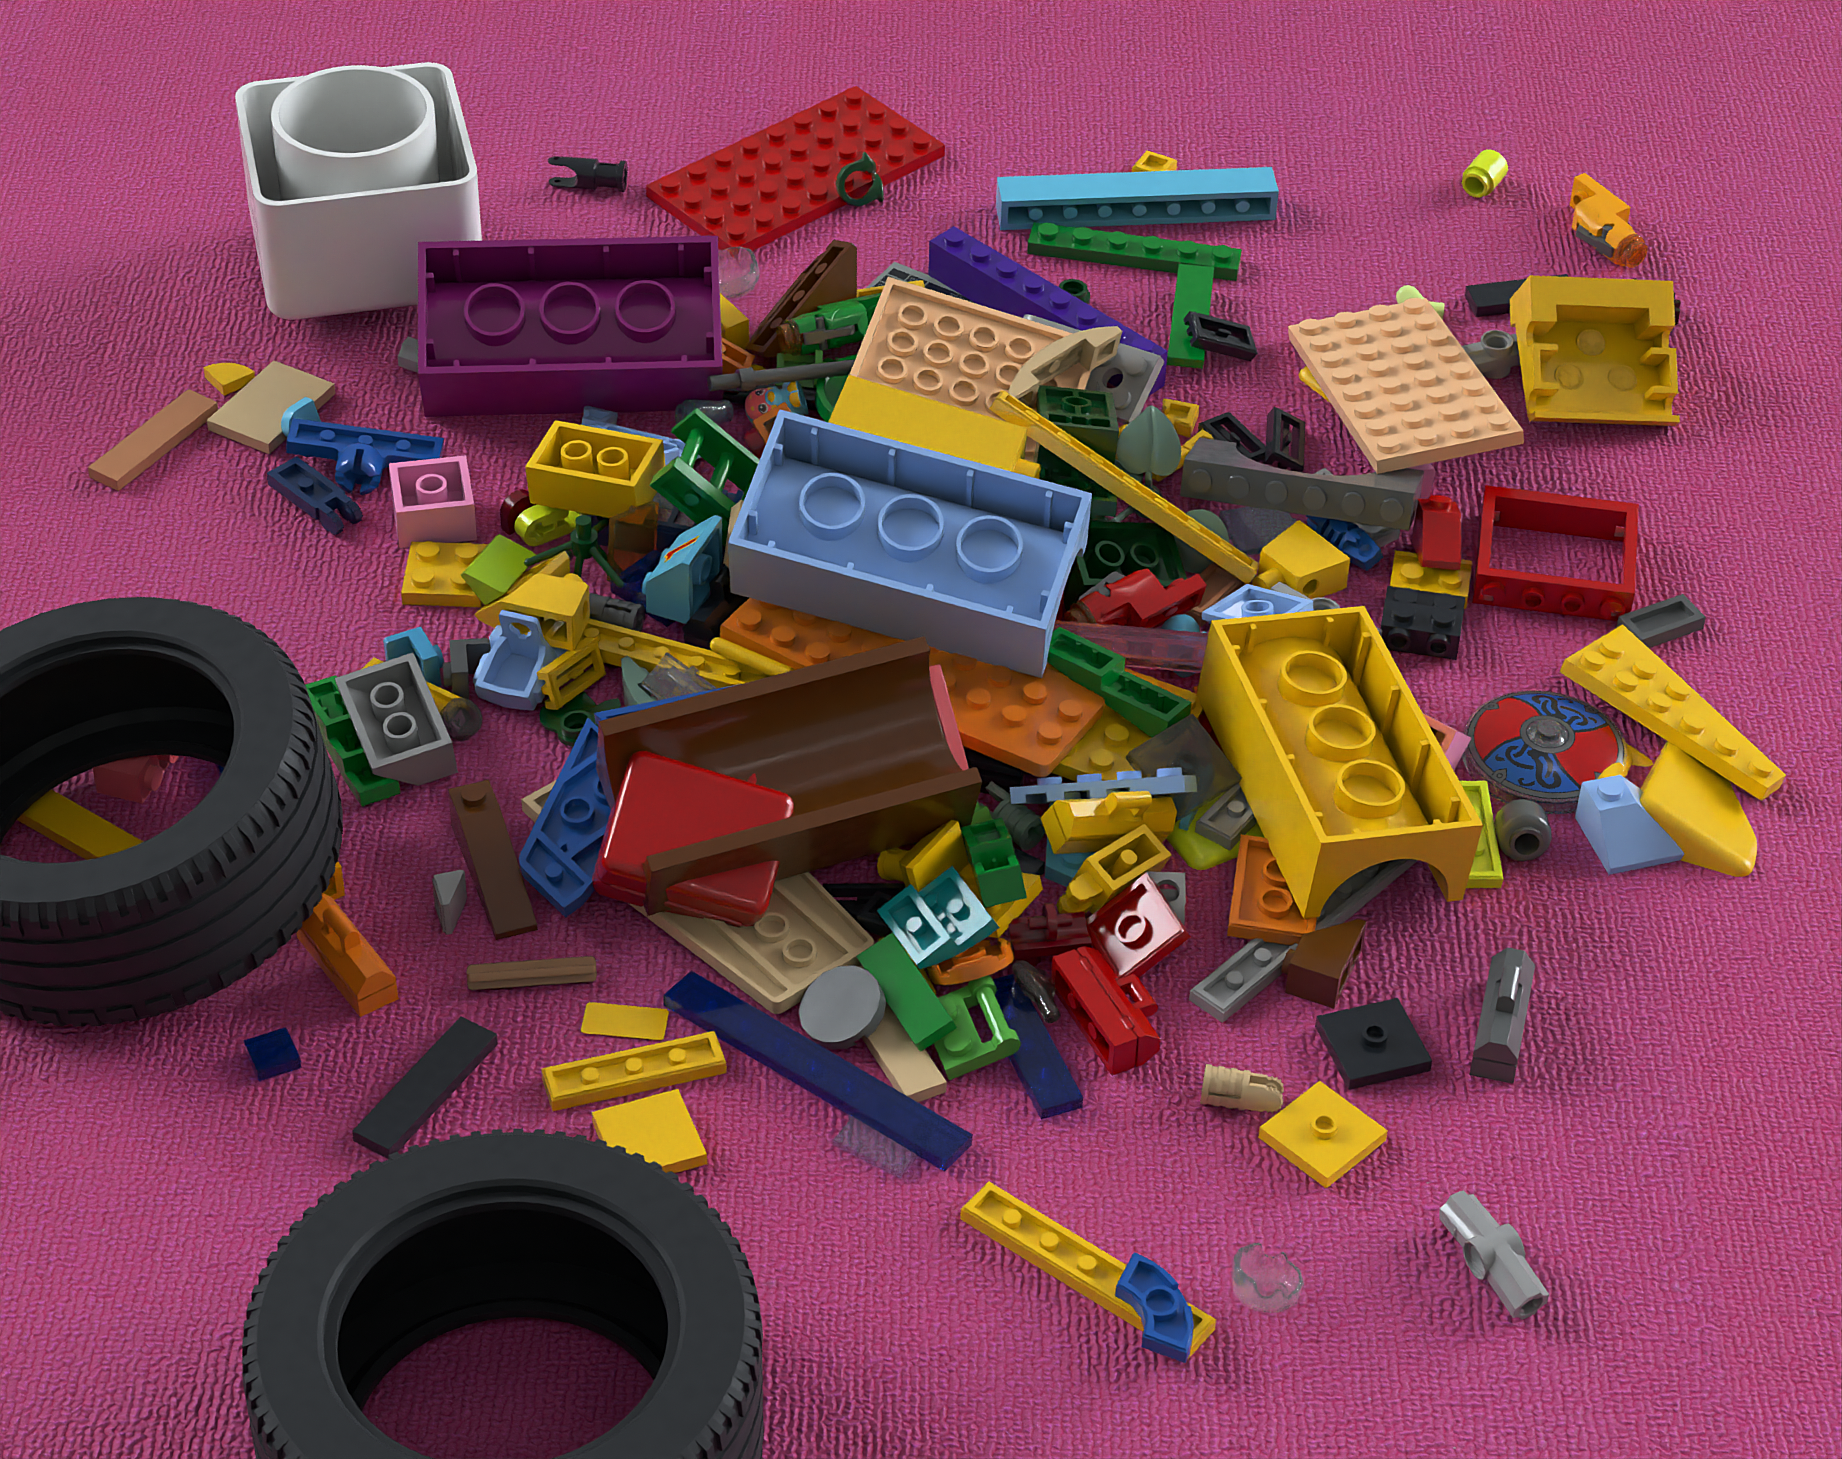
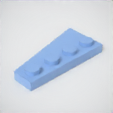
M1182 767L1157 769V777L1142 778V771L1116 772L1117 780L1102 781L1101 774L1076 775L1077 783L1063 784L1062 777L1037 778V785L1010 787L1011 804H1045L1055 802L1056 800L1106 798L1111 792L1149 791L1151 795L1197 792L1196 775H1182Z

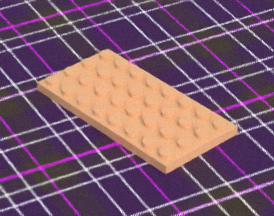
M1410 298L1405 300L1404 303L1390 306L1375 305L1365 311L1355 313L1341 312L1334 317L1320 320L1306 319L1301 321L1300 324L1288 326L1289 340L1377 474L1524 444V432L1521 426L1426 298Z

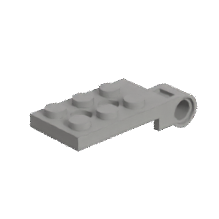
M1026 314L1023 317L1024 319L1070 333L1081 331L1033 315ZM1119 343L1116 355L1091 371L1085 390L1113 393L1117 422L1129 424L1140 415L1165 361L1160 355ZM1115 374H1123V380L1119 386L1107 388V382L1110 377Z

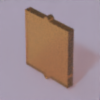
M650 501L637 507L631 505L629 510L609 518L607 562L621 579L628 576L634 578L638 572L655 566L659 503L656 501ZM607 575V581L614 583L612 579H610V577Z

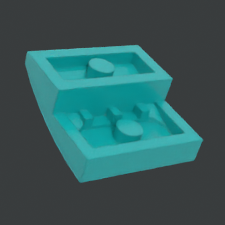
M953 866L919 892L910 884L877 910L920 969L938 964L962 953L1000 928Z

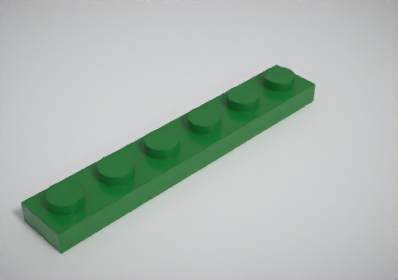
M1033 222L1027 248V254L1177 274L1179 264L1214 267L1213 278L1237 281L1242 249L1230 248L1226 245L1214 246L1198 244L1193 241L1161 239L1156 236L1144 237L1129 235L1123 232L1091 230L1086 227L1075 228L1059 226L1053 223Z

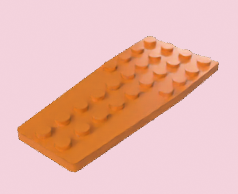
M749 598L720 627L721 638L790 666L795 670L905 641L753 598ZM929 646V667L941 665L962 745L1037 777H1047L1103 715L1105 704L1103 697L1047 666L1043 677L1039 678L1010 670L1005 666L977 661L976 658L957 653H948Z

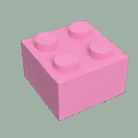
M466 455L389 463L399 548L410 547L411 541L460 543L462 541L477 540L474 500Z

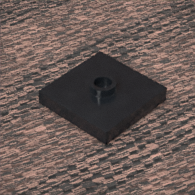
M1398 998L1316 1016L1315 1027L1348 1090L1431 1071L1432 1059Z

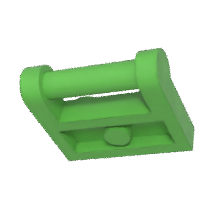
M989 975L971 980L968 986L938 998L957 1026L955 1030L933 1043L949 1080L1016 1053L1021 1046L1015 1030L1010 1029L995 997L997 992L996 986ZM980 1004L993 1034L992 1039L983 1044L968 1012V1008Z

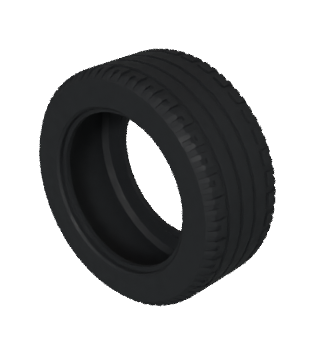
M157 597L107 598L68 605L40 613L0 631V844L15 821L36 800L68 779L94 767L139 756L176 755L209 761L224 768L220 778L208 795L190 813L160 834L124 851L100 858L64 863L23 861L0 855V1011L4 1015L17 1016L24 1021L35 1020L39 1024L53 1023L56 1026L72 1024L74 1027H82L89 1024L91 1026H101L104 1024H120L125 1021H138L143 1018L158 1016L165 1012L175 1011L227 988L236 980L242 979L250 971L262 965L265 959L272 957L277 953L279 947L285 945L291 939V935L302 927V922L311 916L313 908L321 901L322 893L327 890L330 878H332L335 872V864L338 862L339 850L342 844L343 808L341 797L313 706L301 675L294 663L273 639L268 638L266 633L256 629L251 623L242 621L238 616L229 615L228 612L221 609H213L212 606L201 605L191 601Z

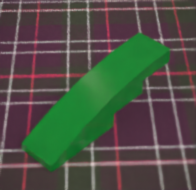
M334 675L306 684L305 686L324 745L360 805L365 806L401 794L398 780L373 774L336 685L335 678L337 676Z

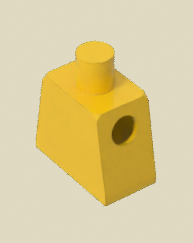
M1299 520L1263 547L1260 552L1258 576L1253 578L1252 585L1270 590L1271 587L1280 581L1310 599L1324 597L1347 587L1350 558Z
M573 573L566 574L563 578L546 574H535L501 601L502 610L536 617L539 620L543 636L550 646L574 651L589 621V586L578 575ZM512 623L515 628L520 630L521 634L527 635L528 632H531L523 624Z

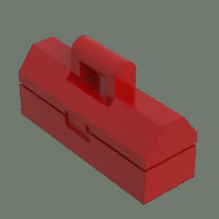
M1085 946L1077 948V951L1074 949L1053 957L1051 988L1111 1076L1133 1069L1134 1066L1138 1067L1145 1064L1160 1050L1161 1038L1147 1020V1017L1157 1012L1158 1005L1137 975L1132 974L1119 979L1099 950ZM1126 995H1130V997L1134 1001L1133 1004L1129 1001Z

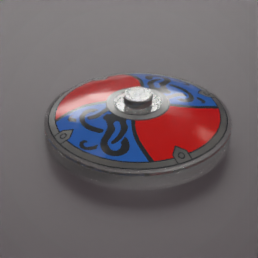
M1522 690L1499 695L1478 707L1470 716L1464 730V734L1471 737V740L1462 758L1474 781H1487L1489 795L1505 804L1519 799L1531 800L1540 805L1546 814L1576 812L1582 782L1597 779L1606 768L1614 763H1621L1624 769L1627 763L1626 742L1617 725L1605 713L1590 703L1559 692Z

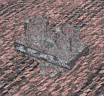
M666 652L651 673L644 678L641 685L658 700L717 689L699 675L700 670L694 666L688 668L668 652Z

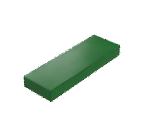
M893 932L856 956L863 968L868 970L879 982L885 994L887 1004L920 1052L957 1028Z

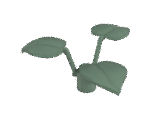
M1151 405L1123 429L1118 438L1116 453L1122 466L1130 473L1141 474L1145 472V486L1163 498L1161 491L1152 485V473L1167 476L1175 471L1181 459V443L1171 421L1163 412ZM1128 506L1124 511L1107 522H1121L1134 512L1142 518L1148 517L1132 506ZM1194 509L1186 512L1187 515L1229 542L1225 524L1215 513L1205 509ZM1105 516L1104 519H1100V520L1089 519V521H1102V522H1106V516ZM1174 535L1184 571L1201 573L1213 563L1212 560Z

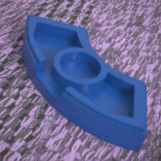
M1134 1252L1116 1285L1115 1296L1130 1304L1141 1317L1144 1328L1141 1347L1186 1363L1193 1338L1194 1323L1191 1307L1188 1306L1184 1296L1178 1289L1177 1281L1165 1269L1152 1260Z

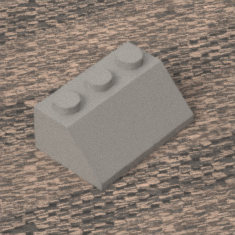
M414 653L335 678L338 690L374 775L419 786L458 773L452 741Z

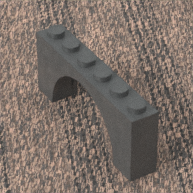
M1200 437L1184 459L1180 496L1408 531L1415 518L1417 499L1421 498L1424 477L1423 470L1409 468L1380 474L1373 472L1342 476L1290 471L1247 458L1236 449L1237 443Z

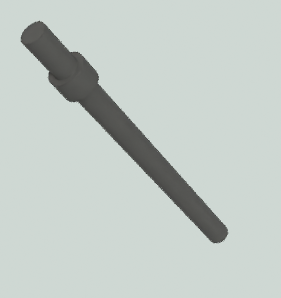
M855 359L754 371L752 367L736 369L735 373L708 376L707 385L709 391L737 388L740 392L755 390L756 386L845 376L850 374Z

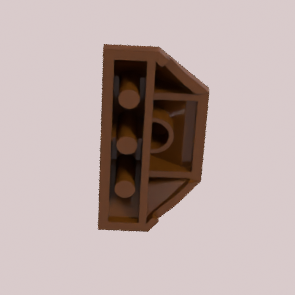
M833 240L827 246L826 251L817 256L799 275L758 325L745 349L751 354L767 358L777 357V353L797 354L791 339L799 338L801 334L796 329H789V323L792 318L817 311V306L857 298V247L850 242Z

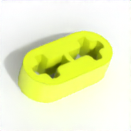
M535 505L524 510L517 517L514 528L515 532L526 544L538 546L571 533L576 529V518L581 515L587 516V514Z

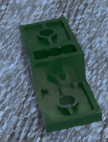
M1039 385L1036 397L1037 413L1114 464L1119 428L1113 393ZM1036 442L1034 462L1041 464L1039 479L1092 493L1090 519L1100 520L1104 519L1105 516H1116V495Z

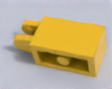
M1146 824L1139 826L1085 859L1067 886L1065 895L1063 894L1057 901L1056 906L1059 914L1086 913L1087 911L1094 914L1138 878L1147 873V871L1160 872L1172 856L1171 853Z

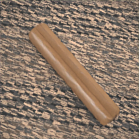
M593 956L470 964L467 966V985L472 991L594 982L597 977L596 960Z

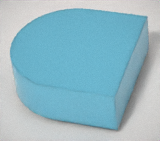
M304 397L290 406L283 414L281 429L283 434L288 437L293 418L321 422L313 399Z

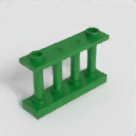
M696 408L675 425L671 431L672 434L685 443L680 458L677 456L656 473L649 486L697 525L714 515L722 517V545L726 547L730 511L735 503L722 493L725 483L729 479L744 491L741 498L744 501L760 460ZM698 455L714 467L710 481H707L693 469Z

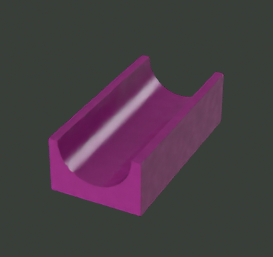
M718 236L418 242V377L425 417L584 413L585 406L612 412L692 411L696 408L699 410H723V390L709 391L707 385L708 376L723 374Z

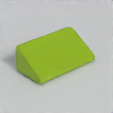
M499 534L466 568L461 577L482 603L487 605L509 590L529 567L524 565V561L536 554Z

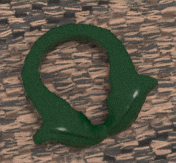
M866 152L862 153L860 160L849 163L841 168L837 175L836 188L838 195L845 203L855 207L866 205L875 199L880 202L884 201L883 183L876 173V163ZM856 171H868L872 174L873 184L866 195L858 199L849 197L844 187L848 175Z

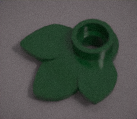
M583 691L558 710L546 709V706L541 707L540 723L545 729L557 733L561 743L573 747L587 718L598 726L594 713L621 708L620 700L618 698L610 699L597 705Z

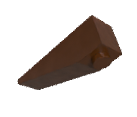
M484 780L448 789L451 826L495 939L499 940L538 930L506 824L490 781Z

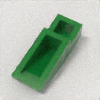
M998 818L961 827L966 851L984 908L1027 898L1020 864L1015 856L1012 839L1003 819Z

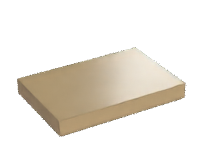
M273 360L207 419L208 430L270 454L287 439L281 429V420L284 412L304 397L313 399L318 410L335 395V385L332 382Z

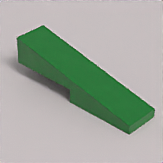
M1179 264L1167 356V365L1203 369L1205 350L1190 345L1192 336H1188L1186 330L1189 326L1184 324L1183 319L1189 311L1209 316L1214 267Z
M1061 627L1052 632L1047 662L1074 682L1103 697L1107 706L1161 745L1169 746L1189 729L1192 702L1124 671L1125 657Z

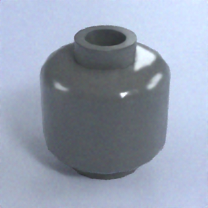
M1519 799L1505 804L1497 812L1494 821L1499 847L1506 856L1513 860L1529 861L1540 857L1549 848L1552 840L1551 826L1547 814L1540 805L1531 800Z

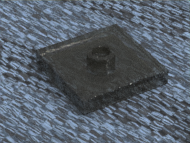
M1193 713L1129 751L1125 757L1135 771H1142V778L1157 777V769L1182 767V775H1196L1197 792L1162 795L1172 797L1177 809L1175 823L1228 791L1242 779Z

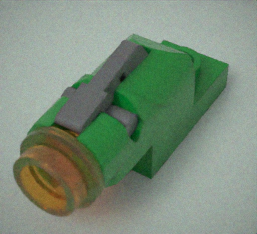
M881 293L817 306V311L785 320L784 324L778 325L776 330L781 352L783 354L791 353L792 356H801L815 353V350H829L863 341Z

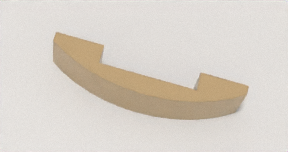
M1118 326L1092 328L1056 340L1037 352L1022 366L1013 379L1008 393L1028 407H1033L1039 385H1043L1077 363L1091 371L1114 357L1117 353L1122 330Z

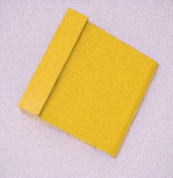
M1530 275L1510 298L1511 327L1516 329L1529 421L1676 426L1680 422L1679 416L1672 415V402L1678 394L1676 348H1669V335L1675 327L1673 281Z

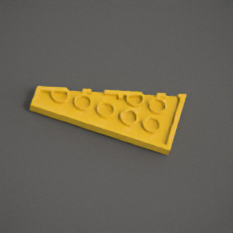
M1623 624L1564 660L1560 673L1762 801L1780 788L1786 774Z

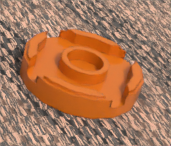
M998 938V945L991 946L990 940L983 939L962 953L927 967L930 981L937 985H950L976 980L993 974L1013 962L1014 953L1011 943L1003 938Z

